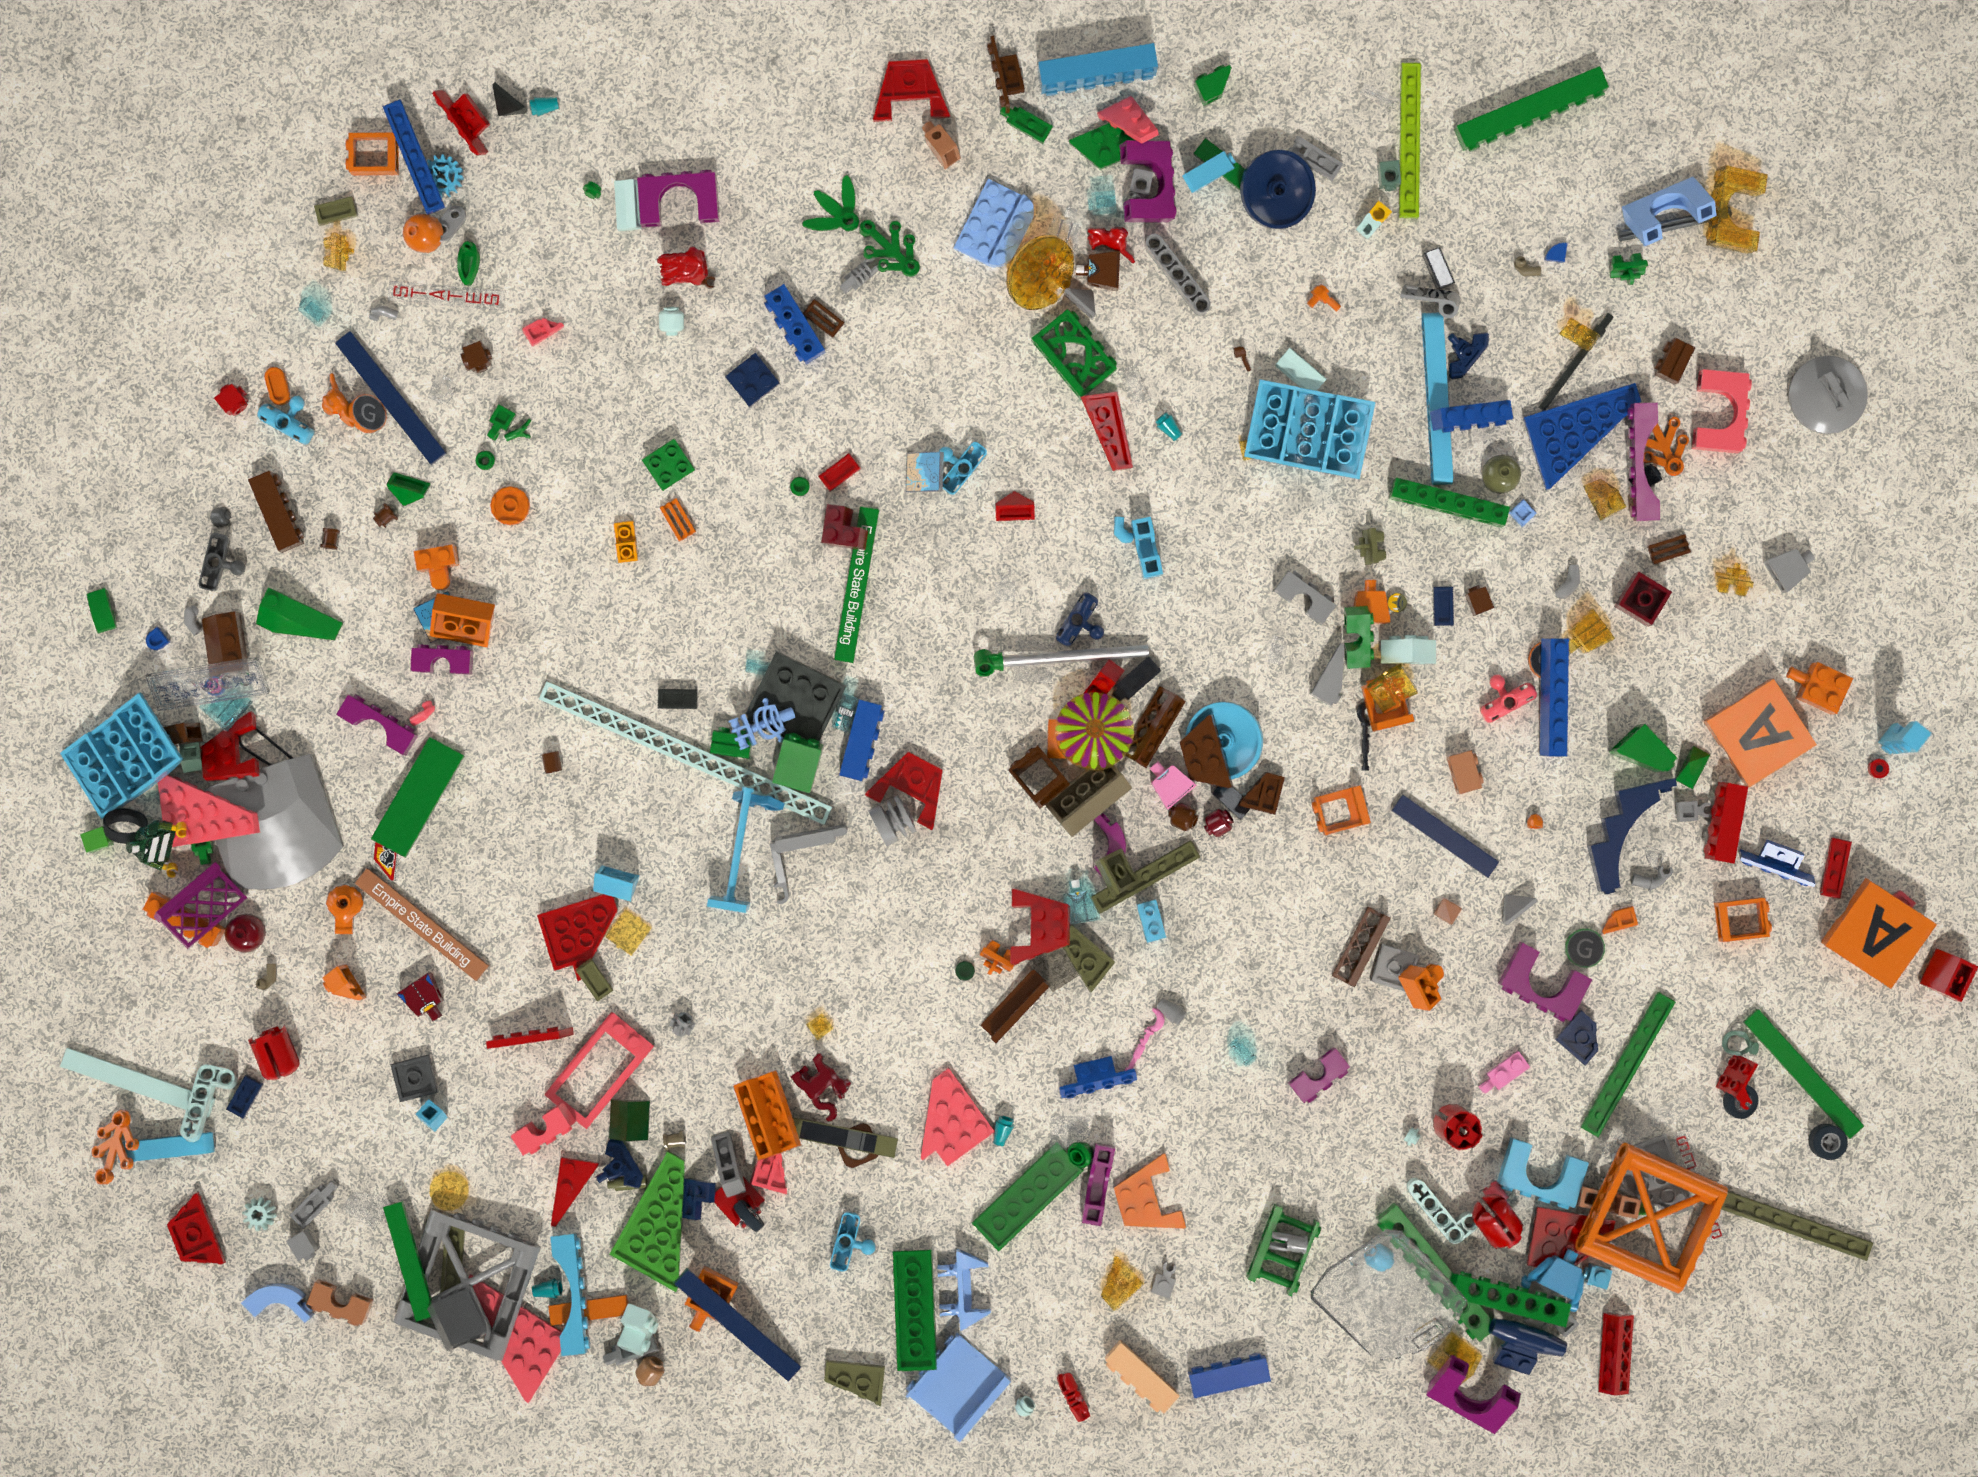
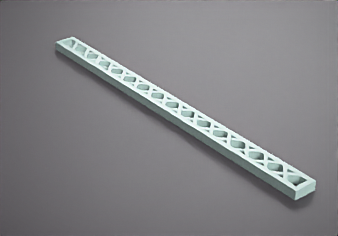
M546 682L539 697L540 700L741 789L742 787H747L744 785L742 777L751 775L755 784L748 786V788L756 787L758 791L754 790L753 794L774 795L775 799L779 800L777 793L785 790L788 792L791 800L783 802L785 803L784 808L825 825L832 810V807L788 787L772 783L770 779L550 682ZM549 687L556 689L558 698L553 700L545 698ZM572 696L576 706L568 708L563 699ZM590 704L594 713L586 716L581 707ZM608 712L612 721L604 724L601 722L599 715ZM626 720L630 729L623 732L620 731L617 722ZM644 728L648 737L638 739L634 730ZM662 736L666 745L656 747L652 738ZM678 743L681 745L683 753L674 755L670 746ZM694 751L698 752L701 761L692 763L688 754ZM712 759L716 760L719 766L718 769L713 771L709 770L706 764L707 761ZM734 768L737 776L730 779L726 778L724 769ZM769 783L773 792L765 795L761 792L759 785ZM803 798L806 800L808 808L799 810L795 801ZM821 806L827 809L823 819L815 817L814 808Z

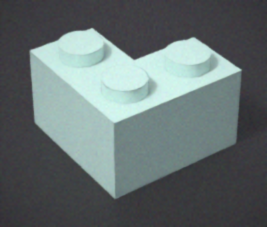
M1405 635V639H1401V636H1389V640H1381V664H1436V640H1428V636Z
M628 1303L620 1321L625 1327L617 1345L621 1349L643 1357L644 1352H647L650 1347L649 1340L652 1333L654 1334L657 1331L658 1319L650 1311Z

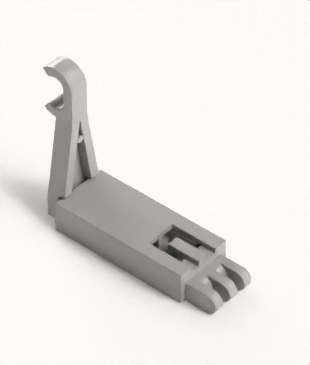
M846 825L779 836L775 840L770 841L778 880L773 887H782L785 895L783 899L777 900L778 904H784L789 898L781 853L834 843L837 836L847 834L848 827Z

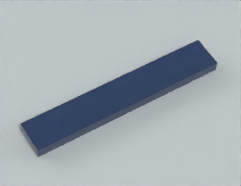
M1402 795L1391 810L1485 877L1489 878L1498 865L1499 861L1406 796Z

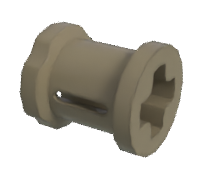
M683 1130L675 1134H663V1143L666 1151H669L670 1148L686 1147Z

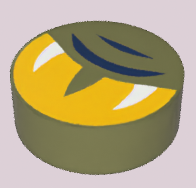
M1394 593L1387 599L1388 609L1393 613L1402 612L1407 606L1405 596L1400 593Z

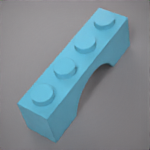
M1917 721L1909 722L1905 728L1898 723H1894L1888 728L1878 743L1882 745L1881 749L1890 755L1892 753H1914L1920 750L1932 733Z

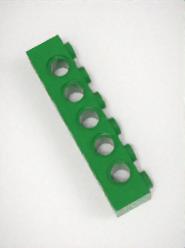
M1397 477L1393 480L1389 495L1391 500L1500 528L1506 526L1510 507Z
M1460 1271V1275L1453 1273L1448 1297L1567 1327L1572 1304L1565 1303V1298L1554 1296L1553 1300L1547 1298L1546 1293L1535 1291L1534 1295L1528 1293L1527 1288L1517 1286L1515 1290L1509 1288L1510 1284L1498 1281L1496 1285L1490 1283L1491 1279L1479 1276L1477 1280L1471 1278L1472 1274L1463 1271ZM1474 1283L1476 1285V1291L1473 1294H1471L1469 1292V1286ZM1491 1288L1495 1290V1296L1492 1299L1488 1297V1291ZM1512 1293L1514 1300L1508 1304L1507 1296ZM1531 1298L1533 1304L1527 1309L1525 1305L1526 1300ZM1550 1303L1551 1311L1546 1314L1544 1307Z

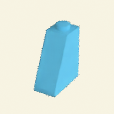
M1223 151L1182 175L1191 192L1196 193L1235 169L1233 164L1236 161L1231 153L1227 154L1226 151Z

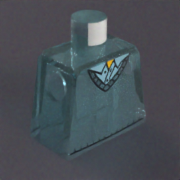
M1081 879L1069 881L1071 892L1063 894V903L1070 906V925L1101 920L1098 911L1090 899L1092 896L1091 889L1082 890Z

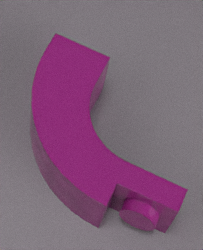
M1101 813L1094 821L1108 838V851L1105 856L1122 848L1125 854L1126 842L1122 829L1117 822L1109 826L1110 820L1104 813ZM1095 865L1093 868H1094V869L1099 873V875L1101 876V874H1100V872H1099L1097 866Z

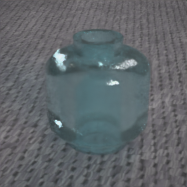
M1236 1038L1229 1044L1231 1048L1228 1055L1238 1066L1248 1067L1257 1059V1048L1247 1038L1240 1040Z

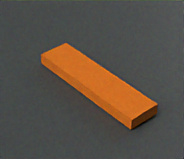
M627 1294L586 1300L587 1308L584 1309V1317H588V1320L623 1316L628 1305ZM572 1302L548 1306L551 1326L567 1323Z

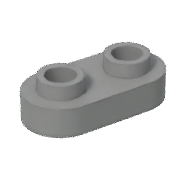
M457 205L451 206L440 218L439 222L442 228L446 227L447 229L443 236H441V241L452 239L465 222L466 212L462 207ZM454 212L459 213L457 218L452 217Z

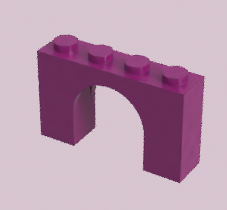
M1126 140L1120 144L1121 164L1147 166L1155 173L1158 180V191L1154 198L1129 199L1123 203L1124 222L1167 223L1175 219L1177 208L1174 205V168L1171 162L1173 149L1170 147V141H1146L1141 144L1138 141Z
M701 170L700 173L693 174L692 171H683L679 175H673L671 172L662 173L661 176L643 174L642 177H637L640 224L642 228L662 226L660 207L662 197L669 189L679 186L689 188L696 194L700 224L720 222L717 176L712 170Z
M1519 942L1498 984L1503 986L1501 990L1511 995L1513 992L1519 994L1518 999L1528 1004L1530 1001L1536 1003L1537 1009L1545 1013L1548 1010L1555 1013L1553 1017L1562 1022L1565 1019L1571 1021L1593 979L1575 970H1571L1563 987L1557 994L1550 997H1541L1532 990L1529 982L1530 971L1540 952Z
M1452 1354L1429 1382L1426 1396L1495 1435L1518 1408L1521 1393L1504 1384L1488 1400L1479 1401L1468 1398L1460 1391L1459 1386L1467 1376L1469 1364Z

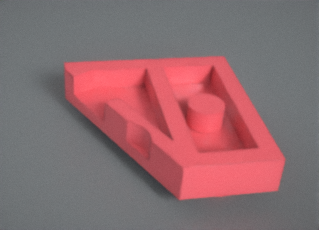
M778 1154L759 1161L757 1159L749 1184L787 1194L784 1168L782 1167V1155Z

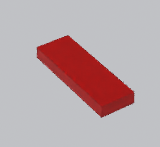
M1831 838L1820 895L1841 899L1852 841Z

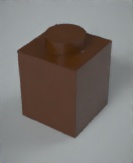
M1477 585L1468 589L1469 593L1465 594L1473 616L1494 608L1486 586L1480 588Z

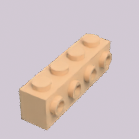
M1119 1340L1105 1356V1361L1107 1362L1105 1365L1112 1372H1119L1122 1375L1120 1379L1128 1386L1132 1384L1136 1388L1135 1392L1142 1399L1146 1397L1150 1401L1149 1405L1156 1412L1160 1410L1165 1413L1180 1397L1177 1390L1122 1340Z

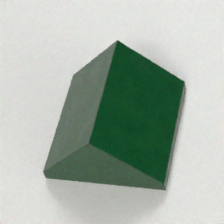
M611 1099L609 1139L620 1141L648 1140L650 1101Z

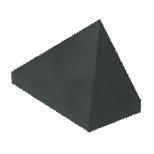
M496 82L493 83L498 116L519 115L527 112L524 105Z

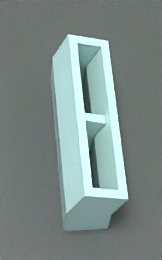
M637 180L614 181L617 230L630 231L642 229Z
M1289 348L1275 364L1280 371L1304 389L1317 391L1327 380L1325 376L1292 348Z

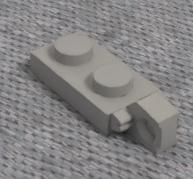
M333 1180L326 1187L323 1184L317 1187L289 1216L302 1229H305L335 1197L332 1193L339 1185Z
M653 1333L649 1340L650 1347L647 1352H644L643 1357L659 1351ZM616 1344L615 1347L611 1348V1353L603 1356V1360L607 1366L616 1363L618 1366L639 1359L642 1356L621 1349Z

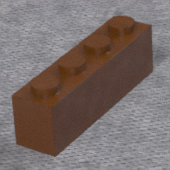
M269 470L248 479L277 550L284 553L304 544L302 540L304 534L301 528H297L295 520H297L296 515L292 509L289 510L287 505L289 499L287 494L281 491L279 485L282 483L278 474H274V472Z

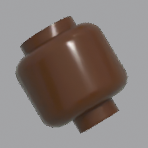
M1179 803L1176 807H1171L1168 817H1170L1172 826L1182 831H1188L1195 827L1199 815H1197L1195 808Z

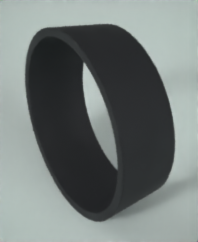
M127 808L115 809L106 813L103 818L104 833L108 839L117 843H135L145 835L148 820L139 811ZM116 822H130L138 825L141 830L123 833L115 831L108 826Z

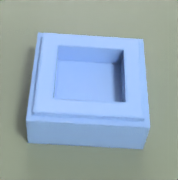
M1524 499L1509 512L1521 527L1537 514Z

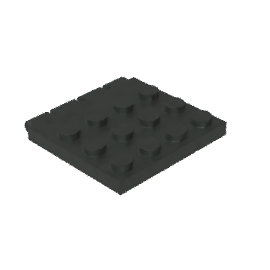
M776 651L746 712L748 723L754 724L753 714L758 708L764 706L762 700L767 698L769 700L768 705L774 704L778 712L790 707L794 711L795 718L783 723L785 731L781 734L783 738L786 734L794 733L806 740L815 739L820 741L847 685ZM766 710V718H769L768 710ZM761 711L758 714V722L762 720ZM771 725V726H770L771 729H772L773 731L777 732V731L773 728V726Z

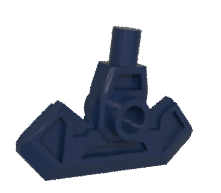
M1454 333L1448 336L1449 341L1452 343L1451 347L1459 359L1450 362L1449 377L1451 379L1463 378L1489 346L1488 333L1473 334L1472 344L1463 338L1457 337Z
M609 1139L605 1155L614 1159L602 1169L604 1172L596 1176L597 1181L601 1183L606 1179L610 1181L624 1175V1186L639 1189L643 1180L642 1172L623 1141Z

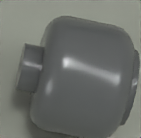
M226 507L215 508L210 514V520L216 527L229 525V519L232 518L231 512L227 511Z

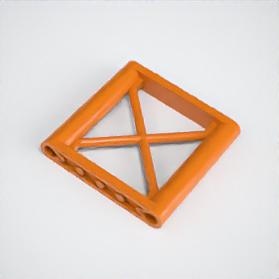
M1624 1142L1616 1153L1579 1233L1575 1248L1581 1253L1670 1291L1680 1293L1683 1291L1690 1274L1695 1270L1697 1259L1702 1254L1704 1244L1712 1233V1227L1720 1216V1210L1727 1197L1728 1188ZM1628 1169L1633 1173L1647 1216L1606 1234H1598ZM1640 1170L1696 1195L1654 1213ZM1698 1202H1704L1705 1204L1676 1266L1671 1265L1657 1220ZM1650 1224L1663 1266L1613 1245L1608 1241Z

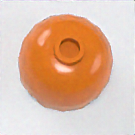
M416 214L405 222L403 238L409 248L416 252L430 253L435 251L441 244L439 241L441 236H443V229L436 217L427 214Z

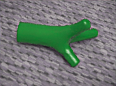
M528 419L518 429L504 434L506 441L508 442L517 437L530 439L531 435L524 433V431L531 423V420Z

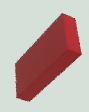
M848 453L818 477L828 491L831 492L861 468Z

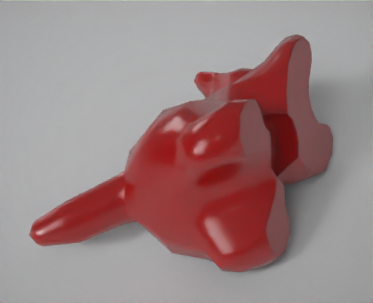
M1114 227L1109 231L1105 228L1088 229L1089 235L1087 239L1091 245V250H1094L1097 246L1105 245L1115 251H1120L1132 264L1135 263L1133 255L1126 250L1128 232L1124 227Z

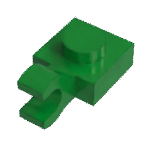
M498 404L489 420L493 426L487 436L496 441L501 429L506 432L508 431L516 414Z

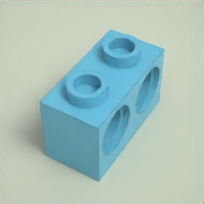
M1156 899L1136 904L1146 942L1149 943L1167 938Z

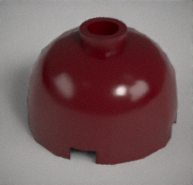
M241 914L232 918L226 925L224 932L228 945L235 951L242 953L255 951L262 945L266 935L264 924L258 917L251 914Z

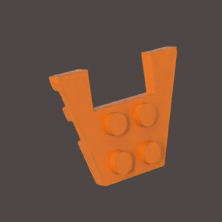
M1165 1153L1113 1187L1124 1226L1186 1228L1181 1210L1161 1215L1150 1178L1151 1176L1170 1171Z

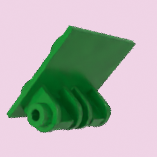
M672 439L641 459L662 491L695 471L675 439Z

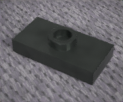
M658 689V709H697L698 690Z

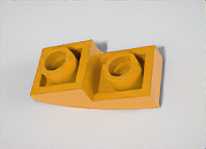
M634 520L615 522L614 531L618 563L638 561Z

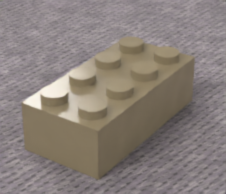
M1105 754V768L1100 766L1098 759L1095 769L1089 766L1073 779L1067 788L1045 805L1071 837L1132 789V786L1114 764L1111 765L1108 762Z

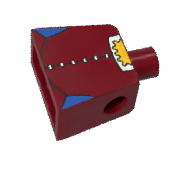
M431 972L397 993L398 997L416 1016L420 1017L427 1013L432 1022L443 1016L437 1005L442 1003L444 999Z

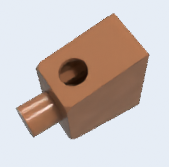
M929 121L922 126L928 147L944 169H947L961 159L956 143L940 124L934 126Z

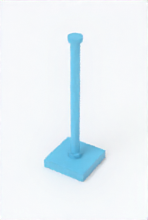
M742 787L744 793L727 894L724 898L711 896L708 898L707 907L746 913L749 910L750 902L736 900L734 893L750 798L754 789Z

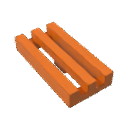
M677 498L660 507L679 542L696 533ZM676 504L678 510L680 511L681 515L683 516L685 522L687 523L691 531H686L681 520L679 519L674 508L672 507L673 505ZM669 508L684 535L680 536L666 509Z

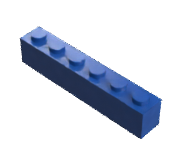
M1541 638L1540 756L1567 757L1569 639Z

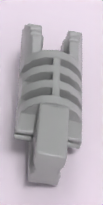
M876 257L872 259L866 258L844 277L846 281L840 285V289L844 294L852 288L857 290L879 271L877 264L872 269L867 266Z

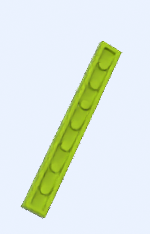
M1401 63V185L1399 186V218H1419L1421 63Z

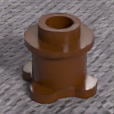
M384 503V507L377 513L373 512L375 515L373 520L379 527L383 525L386 528L389 522L393 519L397 521L398 517L389 505Z

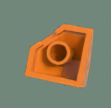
M347 964L335 967L322 977L325 981L323 982L325 989L333 995L359 1001L367 998Z

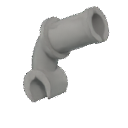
M1663 865L1659 868L1658 876L1655 878L1654 876L1650 878L1634 873L1631 886L1646 888L1651 892L1652 889H1656L1665 883L1673 874V869L1670 867L1668 874L1664 875Z

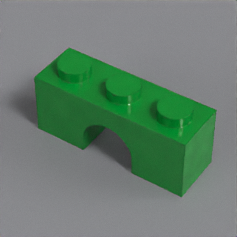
M1368 606L1344 607V626L1347 634H1359V638L1356 641L1344 643V659L1347 669L1371 667V660H1374V651L1371 648V642H1374L1373 630L1370 631V625L1374 624L1373 613L1369 612Z

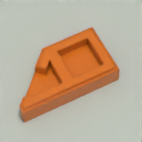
M1630 906L1613 911L1602 930V934L1637 926L1638 922L1634 907Z

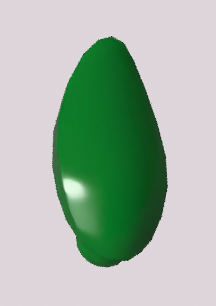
M465 241L458 253L457 269L463 284L471 286L479 269L480 256L477 246L473 242Z

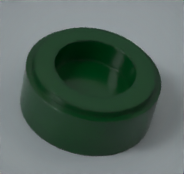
M962 961L956 966L955 973L960 980L967 981L974 976L975 968L972 963Z

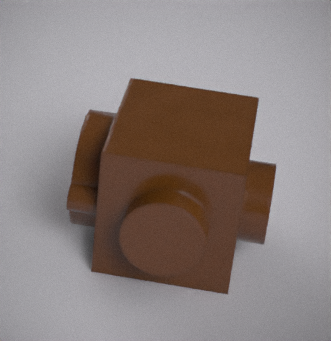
M481 341L462 347L464 353L460 355L467 371L471 370L482 373L488 370L487 367L491 366L490 360L493 359L489 348L485 349Z

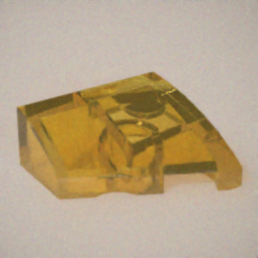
M1115 1256L1101 1297L1114 1311H1117L1145 1283L1118 1256Z

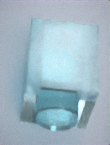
M311 295L308 298H303L298 308L299 312L319 328L332 313Z

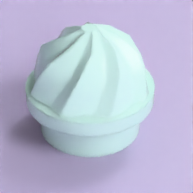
M1028 1396L1020 1397L1015 1406L1016 1412L1024 1417L1031 1415L1035 1408V1403Z

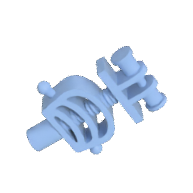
M764 698L762 700L764 706L758 708L753 714L754 724L749 725L745 714L740 716L743 723L741 727L738 717L728 721L733 728L731 732H736L738 736L735 738V741H738L739 749L743 750L750 747L747 745L746 737L749 738L751 746L757 744L753 735L756 731L765 740H771L777 736L778 741L782 743L784 738L780 734L785 731L783 723L795 718L793 709L790 707L778 712L774 704L768 705L769 700ZM766 710H768L769 718H766ZM761 711L762 720L758 722V714ZM772 725L777 732L773 731L770 726ZM765 728L770 735L765 734L762 729ZM745 729L747 734L742 735L740 730Z

